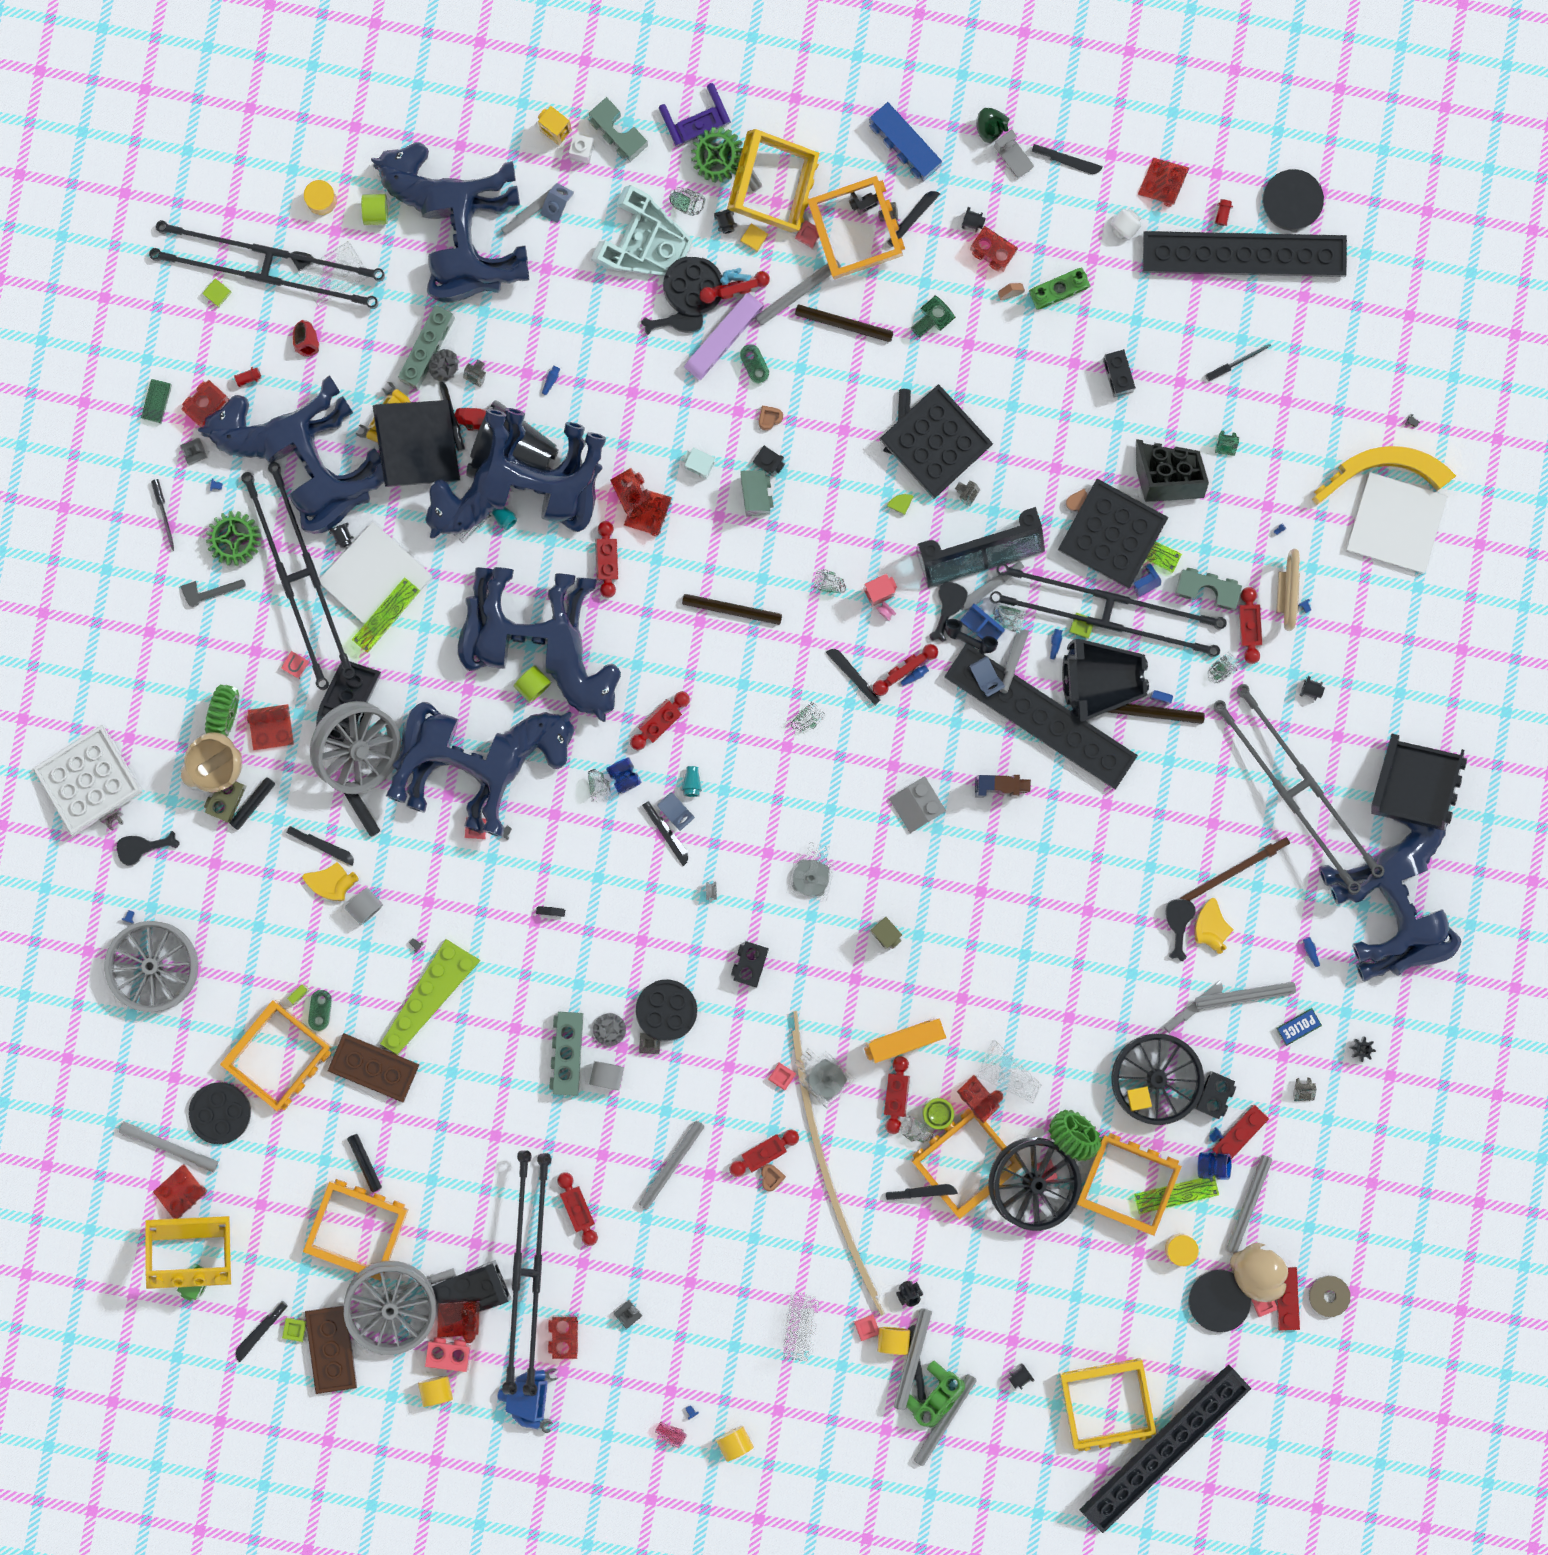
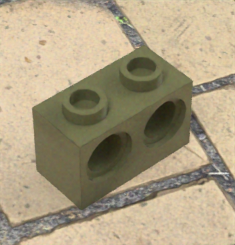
M236 781L232 785V793L228 795L223 790L213 792L212 797H208L205 802V813L230 823L247 786ZM222 802L225 809L222 813L218 814L215 811V806L217 803Z
M884 917L870 930L872 935L885 949L889 947L893 949L902 941L900 939L902 934L887 917Z

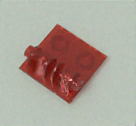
M1153 158L1138 195L1164 202L1165 206L1171 207L1175 204L1189 167Z
M637 487L624 526L644 531L657 537L661 534L660 530L663 522H665V517H667L669 505L672 504V497Z
M289 704L248 710L247 721L250 724L253 751L294 745Z
M975 1075L957 1090L960 1098L971 1108L974 1115L982 1123H985L1000 1107L998 1103L1003 1100V1093L1001 1091L995 1090L990 1094Z
M183 1164L153 1193L172 1218L178 1219L183 1217L182 1215L188 1209H191V1206L196 1205V1202L202 1196L206 1195L207 1189L198 1183L185 1164Z
M480 1302L438 1303L437 1338L463 1336L466 1343H472L479 1333Z

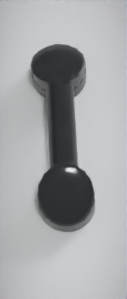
M948 619L946 621L945 631L950 638L968 643L984 654L994 652L997 649L998 641L994 637H983L981 642L961 632L962 623L959 620Z

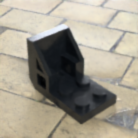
M349 661L351 667L356 671V677L352 680H347L343 676L342 663H340L320 703L316 727L328 712L339 705L354 701L368 703L381 677V671ZM352 670L346 672V676L353 674ZM364 712L355 714L357 731L365 714ZM348 716L338 724L348 736H351ZM336 726L327 737L341 742L345 739ZM325 742V743H327V744H330V745H333V746H336V747H339V748H343L342 746H339V745H336V744H332V743H329V742Z
M496 1260L432 1286L435 1299L446 1325L482 1310L502 1305L511 1299Z

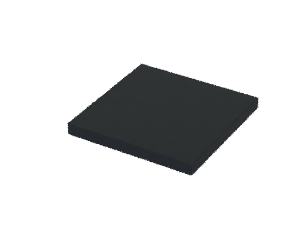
M939 384L879 438L933 499L993 445L990 439Z
M448 400L375 404L372 406L385 487L431 484L440 479L445 482L460 481Z
M1097 478L1061 542L1058 551L1130 589L1169 517Z

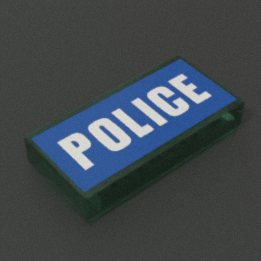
M1310 1008L1276 1027V1030L1285 1046L1318 1029L1322 1024L1313 1008Z

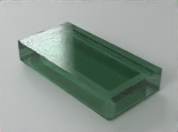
M151 379L141 415L142 419L162 424L172 387L171 383Z

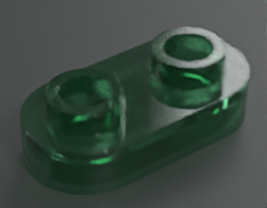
M752 344L744 346L741 349L740 358L749 378L755 384L765 383L769 378V369L759 348ZM748 353H753L754 358L748 359L746 355ZM761 371L763 376L757 377L755 373Z
M317 990L311 996L308 1024L315 1031L325 1030L330 1023L332 996L326 990ZM319 997H325L326 1001L324 1004L319 1003ZM317 1017H322V1024L316 1023Z

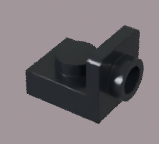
M855 192L850 193L851 199L849 204L853 211H858L859 215L880 205L876 193L866 194L861 198L862 201H859Z
M765 445L753 460V464L771 476H774L775 473L779 474L785 466V463H783L784 456L778 455Z

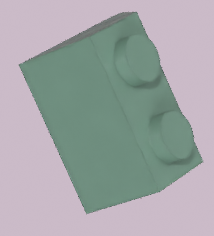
M740 471L746 517L770 514V508H774L773 498L768 496L767 488H771L770 476H765V471Z

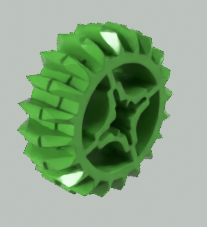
M712 127L711 133L705 130V137L699 135L698 139L700 142H693L697 146L696 150H691V153L696 154L695 157L691 158V161L697 162L693 166L694 169H700L698 175H704L705 180L709 181L711 179L714 183L718 179L722 183L725 182V177L731 180V173L736 175L737 172L736 168L738 167L740 153H742L743 149L739 147L743 142L737 140V134L732 135V130L727 129L725 131L723 127H720L718 130ZM716 139L726 140L723 144L721 143L719 146L711 144V142ZM707 149V151H708V157H707V159L705 160V159H704V154H705V150ZM714 150L719 151L721 159L717 158V154ZM730 150H732L731 161L728 159V153ZM719 163L725 166L720 171L710 170L712 166L715 167Z
M229 511L228 518L222 513L221 517L223 520L220 521L217 517L214 518V521L217 523L216 526L209 524L213 532H206V535L212 537L207 539L206 543L213 544L208 547V551H215L212 557H219L220 563H223L226 559L227 566L231 565L232 560L235 566H239L240 559L243 564H246L245 557L252 560L254 557L250 553L252 551L254 553L259 552L254 546H261V542L256 541V539L261 538L262 535L255 533L260 528L259 526H253L255 524L254 519L248 521L249 515L247 514L241 519L240 511H237L235 517L233 512ZM235 523L245 525L249 534L238 533ZM229 524L227 533L218 537L222 528ZM233 534L239 537L234 544L229 540ZM249 540L247 547L239 553L240 545ZM219 544H229L232 555L222 552Z
M222 684L216 688L211 697L205 718L206 733L216 732L225 736L229 735L239 706L238 689Z
M1065 1109L1057 1113L1049 1124L1050 1138L1055 1141L1054 1144L1058 1145L1059 1150L1064 1151L1065 1155H1070L1071 1159L1076 1158L1077 1161L1090 1160L1102 1146L1100 1143L1102 1139L1099 1137L1100 1133L1095 1130L1096 1126H1093L1091 1121H1088L1085 1116H1081L1079 1112L1075 1113L1073 1110L1068 1111Z

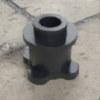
M968 207L961 228L965 229L966 226L975 229V232L978 231V228L983 229L986 220L985 217H982L983 212L979 214L970 211L971 207Z
M724 210L714 213V218L718 221L719 232L729 234L735 231L734 228L738 225L734 222L733 211Z
M348 522L330 529L329 533L333 534L336 541L335 546L340 545V548L352 544L351 540L354 539V536L350 535Z
M1307 676L1299 696L1307 695L1314 698V701H1316L1317 697L1321 699L1325 687L1322 686L1323 682L1318 683L1310 680L1311 676Z
M1023 1363L1020 1364L1021 1367L1015 1372L1009 1373L1011 1377L1008 1379L1015 1389L1019 1387L1022 1390V1386L1029 1381H1035Z

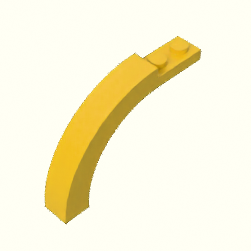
M1401 446L1378 447L1361 452L1342 463L1338 468L1343 474L1340 472L1336 473L1330 478L1331 484L1327 487L1324 484L1314 492L1316 496L1312 500L1318 505L1354 475L1375 467L1391 466L1409 470L1425 479L1436 491L1444 487L1456 475L1441 461L1422 451Z

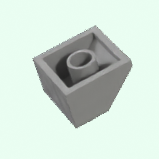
M925 776L889 798L910 833L946 812Z

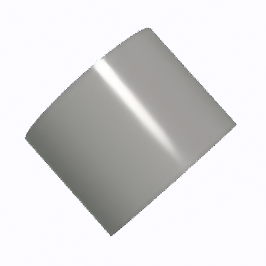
M366 887L345 906V909L360 925H363L382 908L383 904Z
M594 1061L589 1084L619 1091L624 1067Z

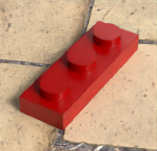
M1253 1104L1223 1136L1224 1138L1218 1141L1212 1150L1228 1164L1269 1118Z
M1287 1267L1288 1276L1284 1282L1286 1290L1283 1296L1277 1299L1279 1331L1300 1330L1297 1267Z

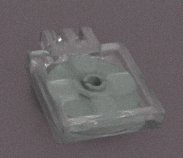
M810 842L806 855L796 853L786 893L826 903L836 863L826 861L829 846H825L823 854L820 853L821 844H817L815 852L812 851L814 843Z
M808 1048L805 1052L811 1058L809 1059L806 1055L802 1054L800 1059L805 1064L803 1065L799 1060L794 1063L804 1073L797 1081L828 1109L856 1078L827 1050L818 1057Z

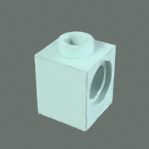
M694 447L691 452H686L683 459L685 469L706 479L716 461L715 457Z

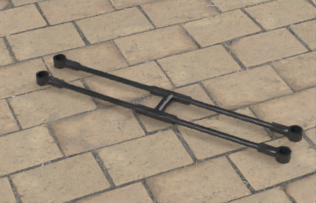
M163 220L156 223V230L161 234H166L167 232L178 235L184 234L252 249L254 252L265 254L261 274L177 257L174 254L161 252L158 248H152L149 252V256L153 261L164 260L243 276L246 279L277 286L284 285L343 298L354 303L367 305L370 309H376L379 305L375 296L348 295L282 280V278L269 276L273 256L286 259L293 258L356 272L358 275L372 277L377 282L385 279V273L380 268L373 270L363 267H352L289 253L287 250L255 243L248 244L189 231L182 227L169 225ZM165 224V229L160 230V225ZM159 252L158 257L154 258L153 253ZM377 272H382L380 278L375 277ZM374 299L375 304L370 306L369 301Z
M271 462L268 465V470L273 475L277 488L280 489L303 552L302 557L306 565L305 569L287 575L257 498L258 493L254 485L255 478L252 473L245 472L242 474L241 480L246 485L250 498L253 499L276 562L275 567L286 597L292 606L312 661L316 686L320 690H326L329 687V682L324 677L320 664L317 663L294 599L295 595L290 584L291 582L310 576L340 654L339 658L343 667V676L347 680H352L356 677V671L351 667L336 631L321 589L322 585L310 552L307 551L285 491L281 466L277 462ZM278 466L277 471H272V467ZM251 476V480L246 482L245 478ZM348 670L353 671L351 676H346ZM320 681H326L323 687L319 686Z
M1004 563L999 564L996 568V573L999 576L1023 577L1092 594L1095 597L1106 599L1102 619L1079 616L1018 601L1016 598L1004 596L998 591L992 592L989 596V600L993 604L1003 603L1011 606H1022L1083 621L1086 624L1113 631H1123L1192 648L1195 651L1206 653L1210 657H1216L1220 654V648L1217 645L1208 646L1196 642L1193 644L1124 627V625L1110 622L1114 602L1127 605L1133 604L1198 620L1200 623L1212 625L1218 630L1224 629L1227 625V621L1223 617L1199 616L1130 599L1128 596L1064 583L1024 573L1022 570L1010 568ZM999 567H1005L1006 572L1000 573ZM993 594H997L999 596L998 601H994L992 599ZM1218 620L1223 621L1222 627L1217 625ZM1212 647L1216 648V655L1211 654L1210 649Z
M521 1150L517 1154V1159L520 1162V1192L516 1252H514L512 1277L513 1302L509 1365L506 1372V1382L503 1384L502 1390L504 1394L513 1395L517 1391V1385L514 1382V1353L518 1291H520L521 1276L532 1277L533 1308L530 1357L523 1393L525 1396H535L537 1386L535 1384L534 1360L538 1296L541 1288L542 1273L541 1248L545 1183L548 1176V1165L551 1164L552 1158L548 1153H541L537 1157V1162L540 1165V1196L536 1255H534L533 1269L521 1268L525 1179L527 1178L528 1162L532 1158L531 1152L528 1150Z

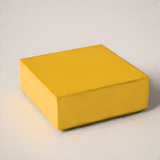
M751 223L740 242L758 252L768 237V233Z
M1148 1086L1126 1091L1131 1112L1152 1107Z

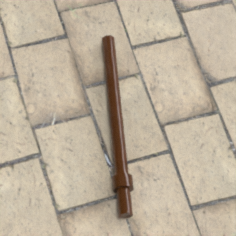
M1285 837L1274 844L1266 845L1264 850L1179 898L1189 901L1193 900L1264 858L1276 855L1277 851L1289 845L1290 841Z

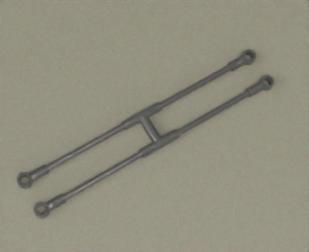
M1246 684L1239 685L1237 688L1238 696L1244 698L1251 709L1256 711L1296 765V769L1304 780L1287 791L1280 780L1275 778L1235 724L1234 718L1226 709V703L1222 700L1216 701L1214 703V711L1220 714L1228 725H1231L1271 779L1272 785L1279 792L1280 796L1311 833L1339 871L1340 877L1348 886V892L1352 895L1358 894L1361 889L1360 884L1354 881L1347 871L1341 867L1301 813V809L1293 797L1307 787H1310L1363 855L1362 858L1372 870V876L1374 878H1381L1384 874V868L1378 865L1372 856L1365 851L1324 796L1323 790L1277 733L1258 707L1256 700L1250 694L1249 686ZM1245 688L1247 692L1242 694L1239 690ZM1222 704L1224 708L1219 710L1216 708V705ZM1376 868L1382 871L1380 875L1374 873ZM1356 885L1358 890L1352 891L1350 886Z

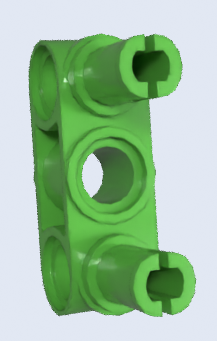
M1083 267L1030 289L1029 294L1036 310H1040L1091 287L1087 274L1084 272ZM1057 284H1062L1065 287V291L1057 293L1054 287Z
M935 1360L928 1365L927 1370L939 1380L938 1387L932 1391L925 1403L922 1404L910 1394L906 1406L913 1413L914 1419L918 1424L929 1428L937 1425L965 1390L964 1381L953 1372H947ZM956 1380L958 1387L951 1391L950 1383ZM930 1412L931 1420L925 1423L923 1416L925 1413Z

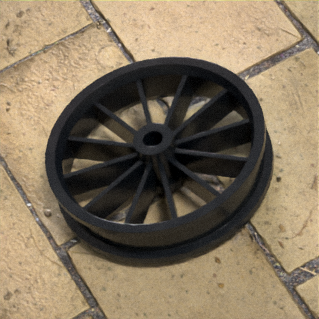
M1147 1034L1130 1041L1120 1051L1113 1064L1111 1084L1117 1102L1131 1117L1147 1124L1166 1125L1181 1120L1196 1107L1204 1088V1072L1199 1057L1187 1043L1167 1034ZM1158 1040L1156 1069L1153 1068L1141 1045L1144 1042ZM1161 1040L1177 1046L1161 1070ZM1136 1046H1139L1151 1069L1149 1072L1126 1057ZM1179 1048L1183 1049L1191 1060L1165 1073L1164 1071ZM1124 1059L1147 1073V1076H1119ZM1193 1063L1196 1080L1167 1078L1168 1075ZM1119 1078L1146 1080L1147 1083L1138 1088L1149 1085V1095L1155 1089L1154 1118L1139 1114L1140 1110L1131 1112L1130 1106L1124 1099L1127 1097V1094L1122 1095ZM1167 1081L1196 1082L1193 1096L1191 1099L1168 1085ZM1164 1086H1167L1189 1101L1179 1112H1176ZM1159 1089L1162 1090L1174 1115L1158 1118Z
M1027 1137L1012 1142L999 1153L990 1170L988 1188L992 1204L1004 1219L1022 1229L1042 1231L1059 1225L1073 1212L1081 1193V1174L1075 1159H1071L1068 1154L1065 1155L1064 1151L1059 1150L1058 1145L1044 1138ZM1036 1146L1049 1147L1037 1171ZM1027 1147H1030L1031 1172L1017 1153ZM1055 1150L1062 1156L1063 1160L1044 1173ZM1013 1155L1026 1173L1024 1177L1004 1168ZM1067 1165L1070 1178L1046 1180ZM1005 1170L1022 1178V1183L999 1185L1002 1171ZM1070 1183L1067 1198L1047 1189V1185ZM1023 1187L1021 1191L1006 1202H1002L1000 1189ZM1045 1190L1065 1199L1064 1204L1057 1212H1055L1043 1192ZM1026 1194L1016 1217L1012 1216L1006 1208ZM1038 1194L1052 1214L1049 1218L1041 1221L1039 1217ZM1033 1196L1034 1222L1021 1221Z

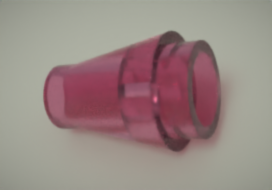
M660 1422L655 1430V1433L659 1434L673 1448H680L687 1437V1434L683 1432L684 1429Z

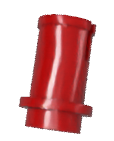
M1220 199V202L1217 203L1219 207L1214 223L1220 226H1227L1230 209H1233L1232 201Z
M251 367V370L234 375L238 387L253 381L259 382V379H262L258 367Z

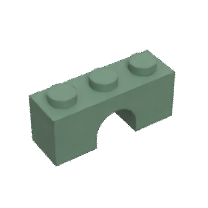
M606 97L589 112V123L594 129H600L604 133L602 136L609 145L613 143L618 148L616 152L623 160L627 158L631 162L648 147V141L635 127L626 133H619L613 128L614 123L621 117V114L617 107Z
M1193 568L1183 569L1180 572L1175 596L1195 600L1199 589L1207 587L1215 593L1214 606L1230 611L1236 610L1242 585H1239L1238 581L1226 578V581L1220 580L1218 575L1206 573V575L1198 574L1199 570Z

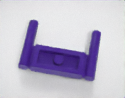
M709 83L707 89L715 107L682 120L677 124H674L665 104L659 106V111L676 147L698 138L699 135L703 136L705 130L711 132L712 127L719 129L731 123L714 83Z

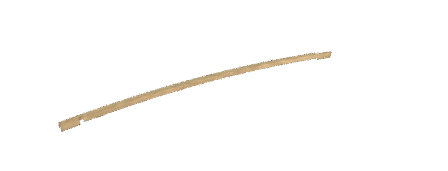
M793 1011L795 1031L793 1030L792 1033L799 1081L820 1169L850 1252L882 1316L885 1312L878 1299L875 1298L878 1293L848 1228L824 1157L808 1086L805 1084L806 1073L800 1040L798 1013Z

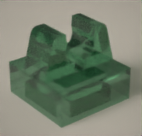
M1221 431L1216 442L1215 453L1235 456L1239 437H1237L1235 432L1230 436L1224 435L1225 431Z

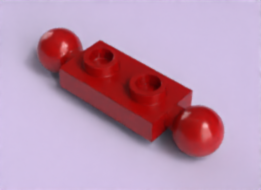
M759 271L748 281L737 280L713 288L705 287L700 292V299L704 303H712L716 297L729 299L734 297V293L746 294L752 291L751 288L766 287L770 282V276L765 271Z
M603 521L598 525V533L602 536V539L595 540L597 580H604L600 587V593L605 598H611L615 595L616 587L612 580H618L617 539H610L614 527L609 521Z
M1246 587L1241 591V599L1245 602V605H1239L1241 647L1248 646L1244 653V659L1249 664H1256L1260 660V652L1256 649V646H1262L1260 604H1253L1257 598V592L1252 587Z
M934 644L925 645L921 654L918 656L911 655L904 660L906 664L900 669L896 666L890 670L887 679L877 680L873 684V692L878 696L886 695L890 686L920 666L924 661L934 660L938 656V648Z
M684 691L676 693L673 703L666 699L638 726L642 733L631 737L630 746L634 750L639 751L646 746L647 739L654 743L682 715L678 709L686 707L690 703L688 693Z
M903 1056L896 1057L892 1065L896 1074H888L884 1115H891L885 1124L886 1131L890 1134H897L901 1131L902 1124L898 1119L899 1117H906L910 1076L904 1075V1072L909 1067V1062Z
M789 1129L784 1132L781 1139L775 1134L741 1154L744 1161H734L729 1167L731 1175L741 1177L748 1167L752 1173L785 1154L787 1150L784 1146H793L798 1143V1132Z
M563 1172L557 1178L558 1185L566 1191L560 1194L575 1231H583L582 1242L587 1246H593L598 1241L597 1233L590 1229V1226L595 1225L594 1219L580 1186L573 1188V1176L568 1172Z

